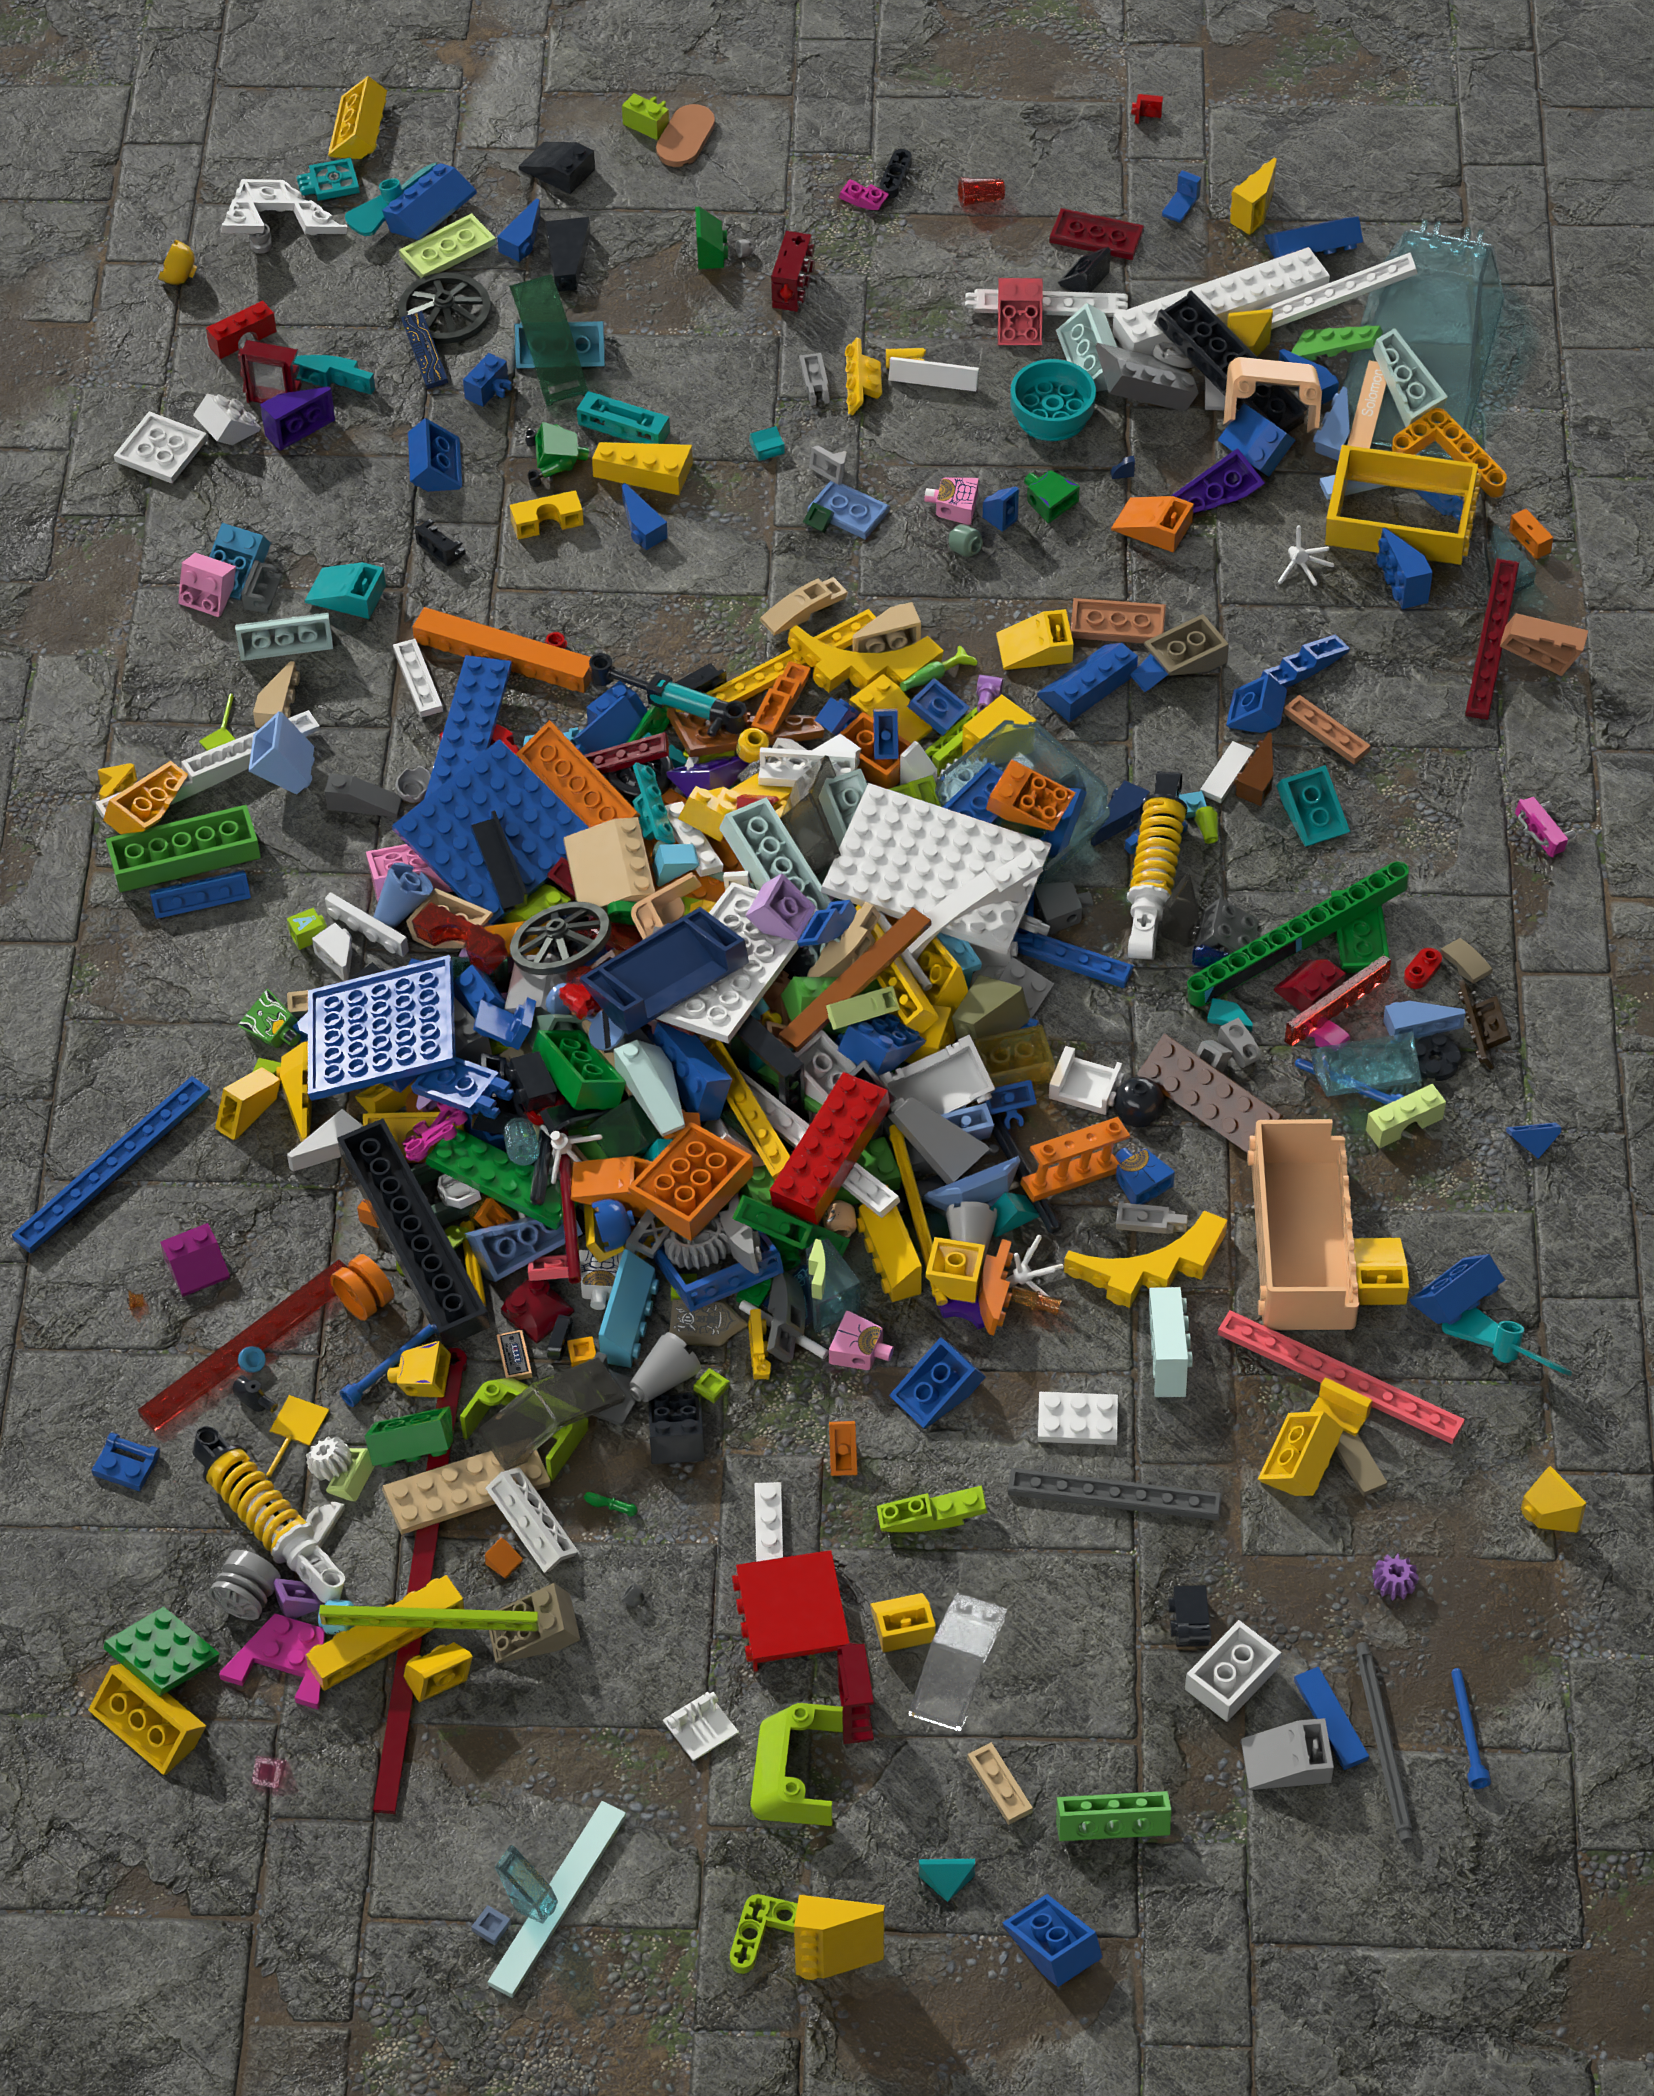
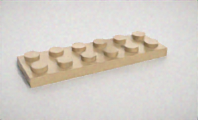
M529 1438L383 1485L382 1491L402 1535L496 1504L485 1488L500 1472L520 1467L536 1491L549 1487L550 1479L532 1439ZM513 1477L516 1484L520 1485L517 1479Z

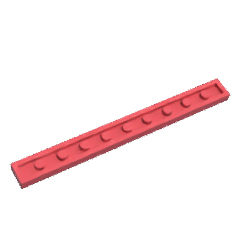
M1231 1310L1218 1328L1217 1335L1322 1383L1325 1377L1372 1399L1371 1407L1450 1444L1454 1443L1464 1425L1465 1419Z

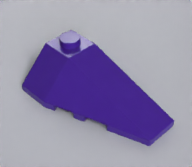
M1237 448L1171 496L1193 503V514L1246 498L1263 486L1265 482Z
M728 756L711 760V762L696 763L689 770L685 766L667 771V777L689 797L695 786L706 790L721 787L729 789L750 763L743 761L739 756Z

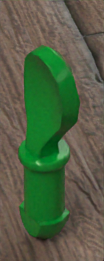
M586 1492L583 1496L584 1500L593 1507L609 1506V1510H615L628 1516H634L638 1512L634 1504H628L616 1500V1498L610 1499L592 1492Z

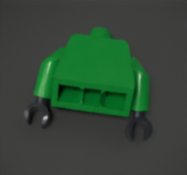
M542 422L537 432L533 428L528 429L526 432V444L530 447L536 445L537 468L541 469L539 472L535 469L529 470L527 476L531 487H538L541 484L542 477L547 478L562 471L572 470L576 460L586 461L588 459L589 448L578 446L577 434L562 428L558 424L552 425Z

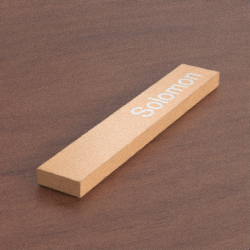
M1370 360L1368 362L1348 446L1369 449L1371 447L1387 385L1378 362Z

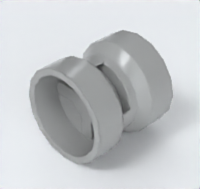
M263 223V233L249 234L250 247L255 253H266L272 247L270 228L265 223Z

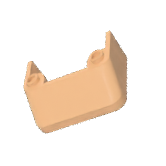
M1238 357L1230 362L1227 372L1223 425H1228L1235 420L1237 398L1245 399L1250 397L1255 391L1256 383L1299 387L1300 400L1304 404L1309 405L1307 433H1313L1319 428L1322 391L1317 371L1312 365Z
M692 872L642 899L632 907L631 917L643 939L653 933L654 926L662 927L667 923L672 924L684 916L685 905L681 897L702 886L701 882Z

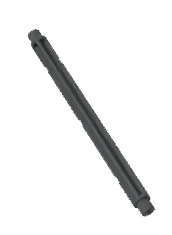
M1361 1642L1356 1645L1358 1653L1356 1658L1365 1690L1396 1833L1399 1834L1401 1843L1406 1844L1413 1841L1411 1834L1413 1829L1387 1723L1373 1655L1369 1651L1368 1643Z

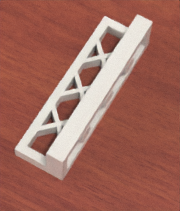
M760 748L758 785L811 788L824 780L856 770V753ZM766 756L776 757L779 761L777 763H766ZM791 758H799L803 763L797 765L789 760ZM816 759H822L827 764L824 766H817L813 761ZM839 761H850V768L841 767L837 763Z
M520 1467L500 1472L485 1488L544 1573L551 1571L561 1560L574 1557L579 1552ZM513 1477L517 1479L520 1485L516 1484ZM528 1500L532 1501L535 1507L532 1506ZM543 1521L546 1522V1523L549 1525L550 1528H548V1527L543 1523ZM557 1542L562 1544L566 1551H563Z

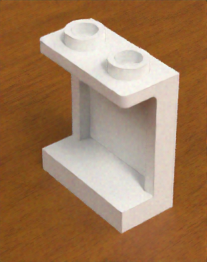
M1065 1046L1049 1085V1099L1106 1115L1109 1106H1114L1117 1087L1124 1082L1125 1073H1122V1063L1117 1062L1115 1069L1085 1061L1075 1058V1048Z

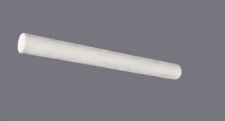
M745 1300L739 1305V1309L749 1315L751 1309H759ZM761 1310V1319H766V1325L771 1328L773 1317ZM804 1335L796 1338V1343L822 1359L827 1357L829 1350Z

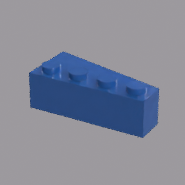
M657 1022L653 1034L654 1043L662 1049L672 1063L677 1091L687 1111L699 1113L700 1122L719 1120L732 1082L731 1076L693 1031L666 1022Z

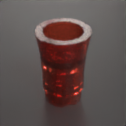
M959 177L957 184L959 204L961 207L972 204L1003 200L1005 198L1004 180L1002 178Z

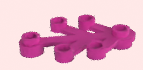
M437 1102V1107L441 1112L432 1125L429 1127L426 1121L423 1120L413 1127L418 1137L422 1136V1139H417L412 1135L402 1142L407 1159L409 1161H420L427 1156L429 1147L443 1138L445 1141L454 1138L458 1132L452 1124L454 1123L455 1126L463 1124L468 1119L466 1113Z

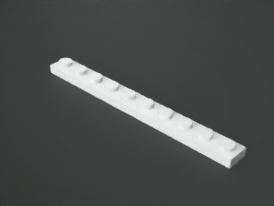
M739 1069L776 1133L796 1148L810 1125ZM855 1163L842 1184L843 1188L881 1218L900 1202L898 1195L858 1163Z

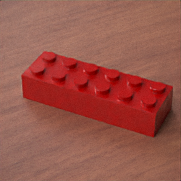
M843 1072L769 1191L772 1206L818 1225L889 1110L888 1090Z

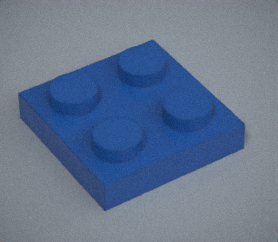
M935 678L907 706L942 736L970 709L966 703Z

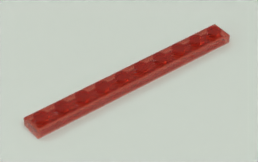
M338 1259L138 1409L139 1416L154 1431L158 1430L239 1369L238 1356L244 1348L254 1346L263 1351L337 1294L332 1287L330 1277L340 1268L348 1267Z

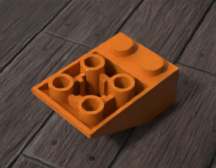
M1174 496L1130 497L1111 530L1174 553L1192 523L1194 504Z
M1011 759L989 796L986 810L1007 821L1054 831L1076 792Z
M626 1156L574 1162L572 1165L571 1200L588 1205L605 1199L617 1200L623 1204L626 1211L631 1210L633 1216L642 1218L648 1208L628 1190V1187L652 1161Z

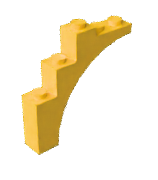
M797 625L790 629L787 642L794 652H798L810 667H814L813 679L819 687H823L828 693L848 678L855 687L862 690L882 674L900 687V683L909 679L929 663L935 661L941 663L944 652L929 636L912 645L894 651L882 653L847 651L819 641Z
M1203 1211L1194 1226L1181 1238L1162 1249L1131 1258L1106 1259L1068 1251L1064 1258V1272L1073 1278H1080L1090 1282L1095 1287L1107 1289L1106 1299L1111 1300L1116 1305L1130 1308L1142 1285L1148 1288L1170 1287L1178 1271L1183 1272L1188 1277L1202 1280L1226 1235L1228 1220Z

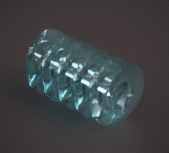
M523 1117L511 1119L505 1125L503 1131L507 1154L513 1163L518 1165L532 1164L537 1160L540 1151L533 1124Z

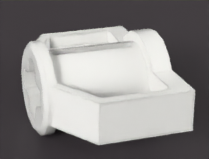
M446 1174L439 1177L437 1190L445 1206L462 1209L481 1200L478 1190Z

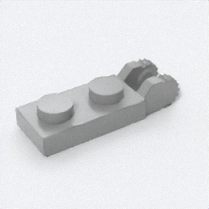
M821 353L800 355L799 363L806 393L809 395L810 405H816L815 392L822 391L824 404L830 403L828 380Z

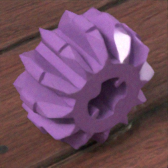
M1387 1554L1384 1557V1561L1378 1560L1376 1569L1373 1570L1372 1578L1375 1580V1589H1381L1382 1597L1390 1594L1392 1601L1396 1598V1595H1399L1404 1600L1407 1593L1412 1594L1415 1591V1585L1418 1583L1419 1577L1416 1574V1565H1410L1409 1557L1401 1560L1399 1554H1397L1395 1559H1392Z

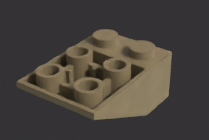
M555 1583L498 1609V1611L538 1612L539 1631L489 1630L496 1663L559 1651L580 1641L570 1593Z

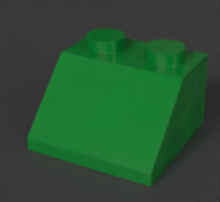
M700 206L695 207L698 269L724 268V259H728V246H723V243H727V230H722L721 220Z

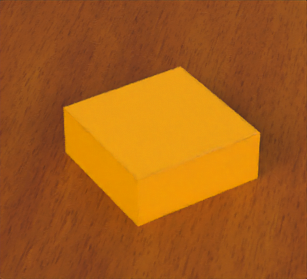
M592 1336L567 1341L572 1368L584 1366L590 1359L593 1360L596 1351Z

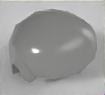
M417 766L416 769L406 768L396 779L395 789L398 796L411 803L424 800L431 777L430 772L422 766Z

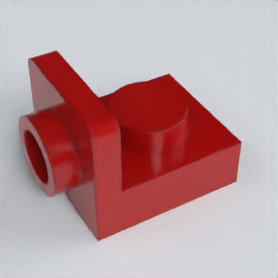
M1138 94L1137 102H1132L1131 115H1135V123L1139 124L1140 116L1161 118L1163 96Z

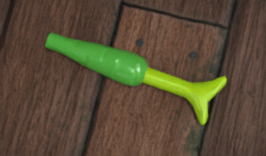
M958 646L957 654L942 663L938 661L929 663L909 679L900 683V688L902 691H906L913 687L926 685L933 678L939 680L944 676L945 671L959 664L976 666L978 661L974 657L968 656L962 646Z

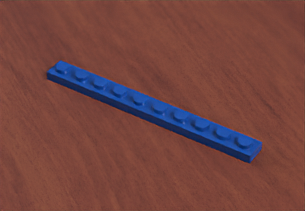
M193 1076L187 1079L12 1234L13 1240L30 1254L34 1252L210 1096V1088Z

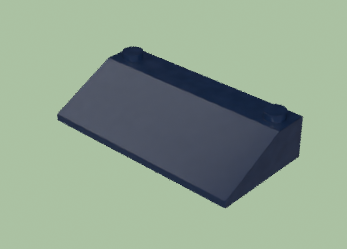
M699 907L581 976L580 982L611 1021L629 1035L749 963L745 939Z

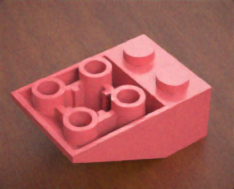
M998 278V345H1042L1043 278Z

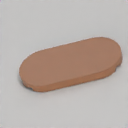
M698 104L685 105L676 110L656 145V153L660 157V161L672 167H681L685 163H688V165L693 163L715 127L713 112L709 108Z

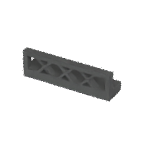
M647 1209L626 1240L625 1249L630 1250L635 1255L639 1251L653 1259L672 1230L667 1226L656 1228L655 1226L660 1219ZM654 1235L655 1244L652 1248L643 1245L648 1236Z

